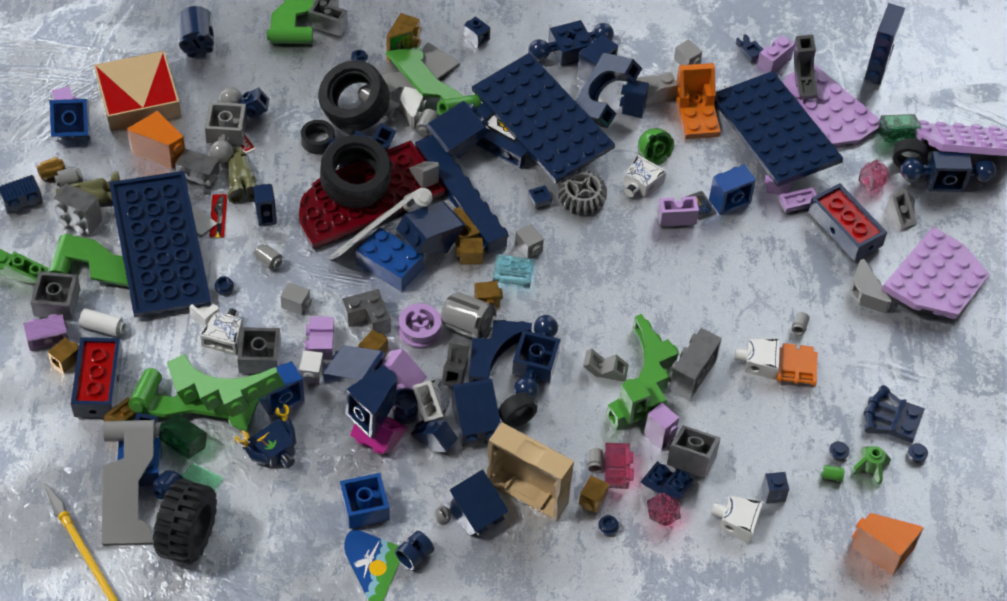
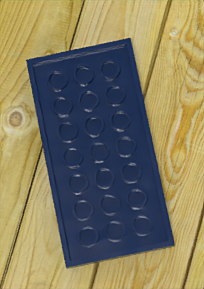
M530 52L472 86L474 94L480 98L483 104L555 184L615 148V143Z
M774 71L716 92L714 104L777 187L843 163L841 154Z
M179 171L109 182L134 317L189 309L191 305L195 307L211 305L185 172Z

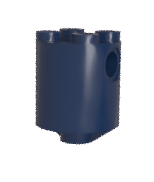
M200 6L187 7L178 15L179 47L188 57L195 58L197 55L211 53L214 50L213 16L208 9Z

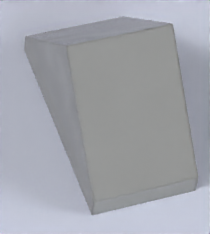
M424 161L409 168L422 188L439 182L438 162Z

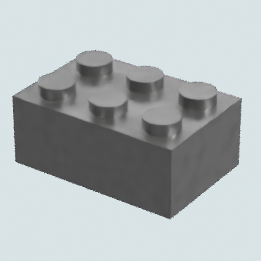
M700 328L697 334L694 333L689 341L690 345L688 348H683L680 360L675 361L671 367L673 373L669 378L671 383L669 391L688 401L692 399L717 361L721 337L703 328Z

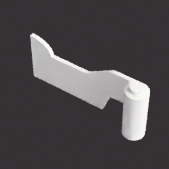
M419 188L406 195L393 208L382 214L328 257L329 260L342 255L354 243L402 206L407 212L428 206L432 201V193L427 188Z

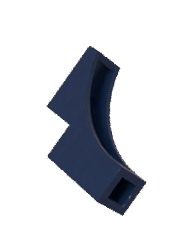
M493 320L492 339L483 337L472 338L469 382L489 379L491 370L498 358L505 351L519 344L523 330L532 332V323Z

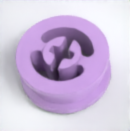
M422 303L407 306L399 315L398 333L401 340L414 348H425L433 345L441 334V316L434 307ZM409 322H411V329L407 326ZM429 323H431L433 327L428 330Z

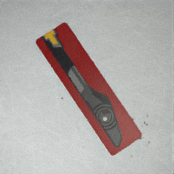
M227 194L212 195L211 219L217 224L210 229L209 237H224Z

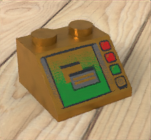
M400 13L386 36V51L420 47V33L422 29L420 27V19Z

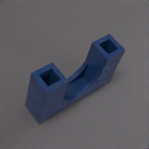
M888 3L876 34L865 80L878 84L882 83L895 46L893 43L904 15V7Z
M603 53L575 102L598 126L609 128L617 113L608 104L598 102L600 93L607 85L614 81L635 83L643 68L633 58Z

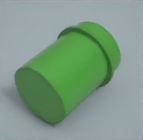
M824 465L822 479L843 482L845 468Z

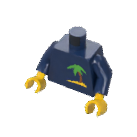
M283 405L285 409L284 414L280 413L278 407L276 408V415L282 417L281 421L277 419L250 438L246 431L240 432L243 440L238 436L234 437L235 443L243 445L242 449L251 461L263 465L267 464L270 468H274L280 463L285 468H290L295 463L292 455L295 453L294 446L297 443L296 430L291 418L287 416L289 413L287 405Z

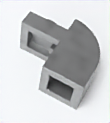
M450 340L447 361L443 368V385L452 387V385L463 383L468 365L469 343Z

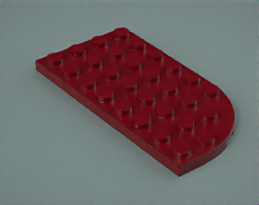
M411 140L386 150L392 164L390 185L382 199L373 205L362 208L341 206L327 196L321 186L320 178L311 184L312 187L303 194L300 201L299 223L312 249L366 228L378 217L403 200L406 195L422 188L409 168L425 160ZM363 160L336 170L340 178L350 184L366 183L375 176L374 169ZM440 182L426 187L432 193V200L445 195V189ZM402 206L388 218L395 216L399 213H402L406 210Z

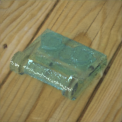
M497 254L493 281L521 285L524 288L530 289L535 260Z

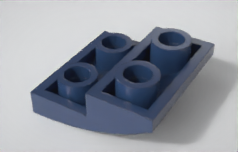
M657 461L640 483L657 493L680 499L694 479L683 470L676 469L673 473L666 465Z

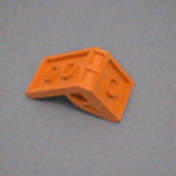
M714 63L679 65L676 80L678 87L675 100L685 139L720 137L721 131L714 107L716 97Z

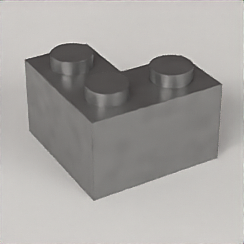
M315 0L308 12L309 27L341 36L348 25L347 10L339 8L338 0Z
M379 289L342 298V312L348 327L367 322L370 331L373 329L382 334L391 332V318Z

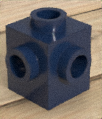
M258 87L250 92H245L241 97L240 104H246V113L251 119L268 111L270 99Z

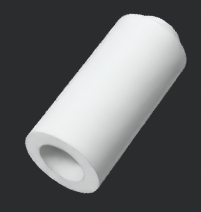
M86 308L81 312L79 326L82 328L116 337L123 334L125 330V323L121 317Z

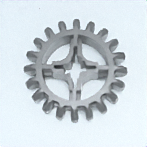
M579 170L578 173H573L560 181L558 185L560 204H564L565 209L569 208L570 213L576 211L577 215L580 212L586 215L587 212L593 214L594 210L599 211L607 198V188L604 180H601L600 176H595L594 172L588 173L587 170L585 172Z

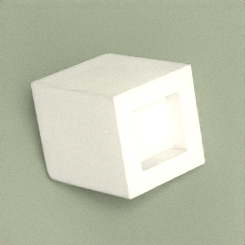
M212 304L210 307L207 305L201 306L199 309L194 305L189 306L190 317L203 328H205L215 313H220L219 307L215 304Z

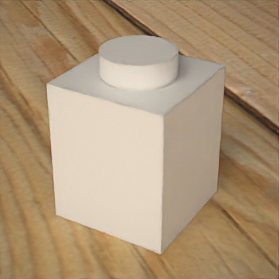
M303 350L299 373L304 382L320 383L324 364L323 353Z

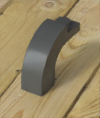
M814 35L795 37L794 72L799 100L818 97L814 72L816 52Z

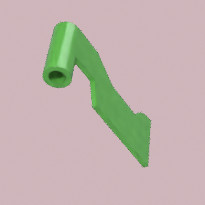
M285 0L271 14L270 30H267V40H270L271 44H313V27H295L296 16L308 14L314 4V0Z
M419 46L386 51L388 58L422 96L439 97L441 99L437 104L439 116L462 101H466L469 104L472 102L476 108L481 105V100L477 95L463 96L459 91L440 82L423 64L424 54Z
M63 234L59 237L49 272L68 274L72 260L89 263L91 280L128 287L123 256L112 254L93 239L73 236L72 234Z
M147 368L143 371L128 405L136 413L158 417L197 413L226 418L233 427L247 431L259 398L249 403V410L232 418L224 404L208 411L200 398L184 405L178 394L175 397L156 394L162 380V375L154 368Z

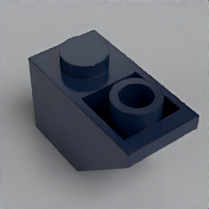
M422 420L415 425V429L410 434L434 452H447L459 439L445 420L426 422Z

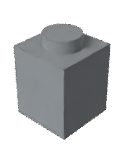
M688 39L675 48L674 60L680 65L700 64L703 51Z
M531 224L516 231L515 243L523 254L529 258L543 251L544 239Z
M288 283L280 296L281 308L299 315H303L304 311L309 309L312 303L310 290L292 283Z

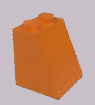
M158 111L127 128L131 152L134 155L170 169L176 167V162L185 150L184 136Z
M870 513L865 519L862 517L855 527L857 529L852 535L854 540L851 547L893 576L915 549L924 528L920 525Z

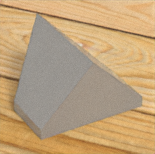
M907 189L890 195L885 213L896 226L903 230L916 224L914 198L908 193Z

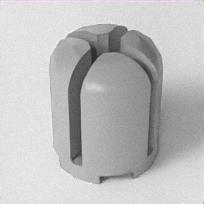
M457 292L452 293L442 307L441 320L445 328L472 338H487L493 327H490L492 317L497 315V309L495 305Z

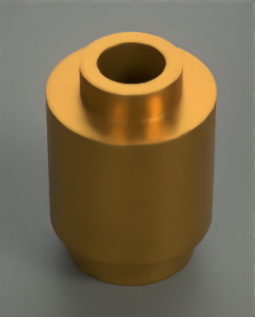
M58 157L42 161L40 165L36 166L41 180L53 178L57 175V171L66 169L63 160L58 159Z

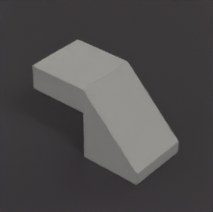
M586 350L583 367L595 377L626 381L629 364L617 354L604 359L595 350Z

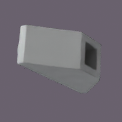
M861 259L854 275L850 292L859 305L887 313L891 304V297L888 293L881 290V281L876 278L871 266L866 263L865 259Z

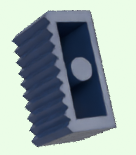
M636 80L635 83L627 82L626 85L623 84L621 95H624V97H621L619 107H622V114L643 117L647 101L648 82H638Z
M33 175L0 186V199L6 212L18 211L21 207L35 205L43 200Z
M272 184L254 186L258 226L276 224V207Z

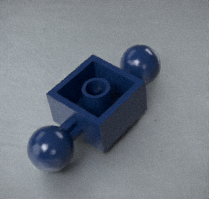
M582 20L549 28L548 43L542 39H536L529 44L528 53L530 52L538 62L544 61L548 58L550 52H553L560 66L579 62V52L583 48L588 47L594 39L599 38L601 35L612 41L614 30L608 23H599L593 28L592 32L588 33Z
M933 151L929 165H923L920 160L915 158L905 160L901 165V175L908 181H917L925 175L928 192H964L970 176H974L977 181L982 183L990 182L996 175V167L989 160H980L972 166L969 153Z
M542 315L535 320L534 332L522 331L512 366V374L522 378L516 381L514 394L526 392L534 400L539 393V386L536 380L546 383L551 381L560 352L561 339L554 338L558 332V323L550 315Z

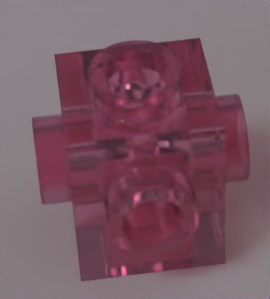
M876 159L864 165L860 171L858 181L871 192L877 187H882L886 184L890 170Z
M662 492L647 500L649 519L663 526H668L681 518L680 504L677 499Z

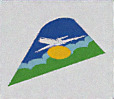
M354 529L345 538V554L368 601H383L400 562L395 555V549L399 545Z

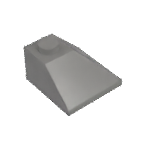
M661 72L637 77L636 80L638 82L649 83L646 105L676 99L678 85L672 72Z

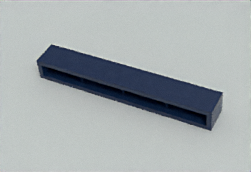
M433 135L416 141L415 147L425 161L438 162L439 182L445 189V196L455 209L461 207L480 231V238L483 240L485 252L490 254L506 247L507 238L509 237L508 231L500 225L498 217L492 214L487 202L481 199L479 191L473 188L470 179L462 173L460 165L454 162L453 156L444 150Z

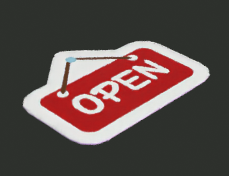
M246 132L243 145H232V148H242L245 153L257 148Z

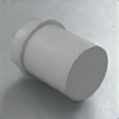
M804 312L797 313L792 324V332L794 334L803 335L806 332L810 319L808 314Z
M592 448L589 450L587 466L590 472L598 473L602 471L604 466L602 449Z

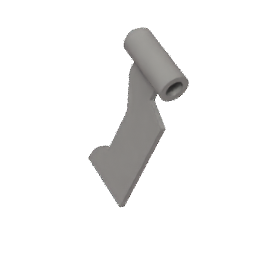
M429 42L422 49L424 54L423 64L438 80L460 65V62ZM402 72L381 74L388 85L390 95L399 89L403 90L404 87L416 89ZM366 84L360 87L358 91V98L362 102H365L369 97L370 85ZM390 99L389 107L384 116L394 121L399 117L402 106Z
M155 420L104 421V442L124 441V458L103 466L102 545L153 543V536L149 526L144 521L139 520V481L154 457V441L160 432L159 424H155Z

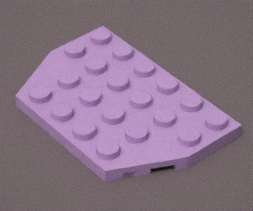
M815 64L817 98L799 100L794 71L787 75L783 81V84L835 148L842 147V144H860L884 128L885 123Z
M925 120L912 123V130L917 139L920 141L928 140V145L940 151L1007 156V129H1001L994 125L989 126V128L978 124H972L971 126H964L962 123L947 125V123L940 121L934 124Z
M932 227L885 282L881 290L914 310L921 311V309L933 311L935 315L956 319L986 282L990 274L964 244L943 233L941 230Z

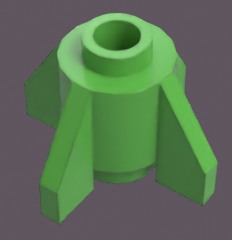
M877 446L862 447L860 452L863 459L853 467V474L863 472L864 469L866 473L874 474L877 484H881L883 481L882 466L890 464V456Z

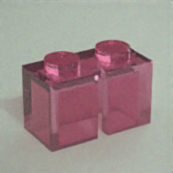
M605 443L604 482L609 483V488L629 489L630 481L634 480V469H630V464H633L634 453L630 451V443Z

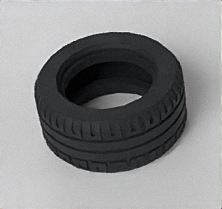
M352 60L338 64L325 75L318 90L320 107L327 118L337 128L348 132L366 130L377 124L385 115L390 103V91L382 75L373 65L364 61ZM355 83L370 85L371 91L364 104L350 110L338 107L340 94L345 88Z
M349 135L335 140L327 147L321 158L320 182L324 192L337 204L350 208H362L377 203L386 194L390 185L392 164L389 154L380 143L366 136ZM358 159L369 163L375 171V176L366 183L350 184L340 178L336 169L338 165L346 160Z

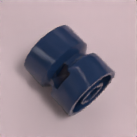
M410 388L397 390L396 403L392 408L394 420L405 425L413 423L418 417V401L414 390Z
M417 530L407 539V542H403L395 549V555L402 565L409 570H413L422 562V559H426L434 551V546L424 533Z

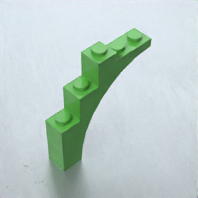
M642 314L637 315L634 319L633 329L640 339L644 354V367L639 377L643 384L656 382L660 390L667 388L669 373L666 369L677 361L679 351L675 345H672L669 339L662 342L659 334L653 331L651 323ZM619 398L608 404L607 417L616 430L629 425L618 407Z
M185 354L167 362L176 392L184 405L198 398L201 399L208 411L224 404L232 418L249 410L250 402L285 385L276 367L252 376L228 379L212 377L196 370Z

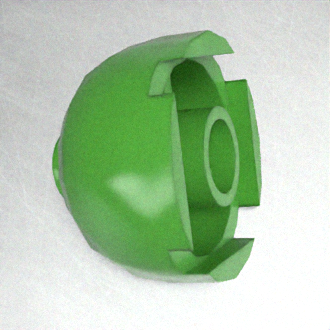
M648 129L640 136L638 141L640 156L655 165L664 163L662 160L666 157L669 158L674 150V139L663 129Z

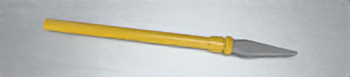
M45 483L44 486L53 512L69 532L108 601H119L74 526L70 513L66 511L64 502Z

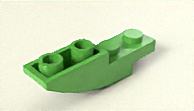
M0 249L1 276L35 284L39 271L47 272L49 269L16 252L10 254Z

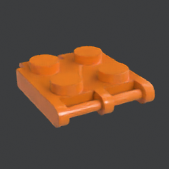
M783 343L779 349V369L776 382L789 381L797 385L798 383H805L816 387L818 352H814V347L800 345L798 350L796 349V344Z

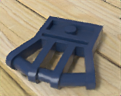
M882 385L879 387L878 392L868 399V407L863 412L866 419L864 430L866 433L889 434L913 443L925 408L906 402V399L900 400L890 392L887 386ZM884 397L894 406L881 402L880 400ZM875 409L884 411L895 416L894 418L889 417L887 415L876 412ZM874 420L889 426L876 425L874 424Z

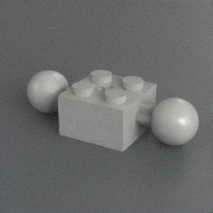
M234 87L225 88L220 93V102H210L205 124L206 143L212 144L210 156L219 159V163L228 162L233 155L231 145H243L247 123L246 104H240L242 94Z

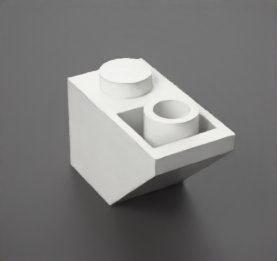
M404 87L399 99V105L402 106L401 114L410 128H415L422 115V109H426L427 99L417 89Z

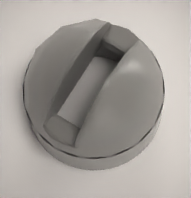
M440 506L434 513V519L438 524H447L451 519V512L447 507Z

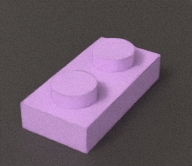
M813 187L779 195V202L785 213L809 208L811 198L816 196L817 193Z

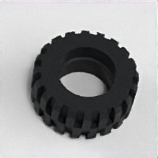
M185 479L177 480L174 484H171L169 490L164 495L163 501H161L160 509L156 516V523L154 524L153 547L158 556L183 564H191L199 559V556L202 555L204 548L208 544L217 512V495L211 486Z

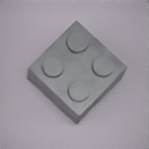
M66 183L54 196L53 202L56 215L61 225L68 226L79 233L90 236L102 222L97 196Z
M39 271L30 301L33 315L36 317H48L52 314H63L64 319L72 320L81 289L78 276Z
M240 328L237 357L239 373L259 374L279 366L281 351L280 328Z
M682 425L670 445L666 465L705 478L717 457L721 438Z

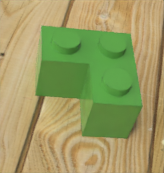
M640 377L628 379L621 384L618 407L628 424L647 418L648 413L661 403L666 406V398L656 382L643 384Z

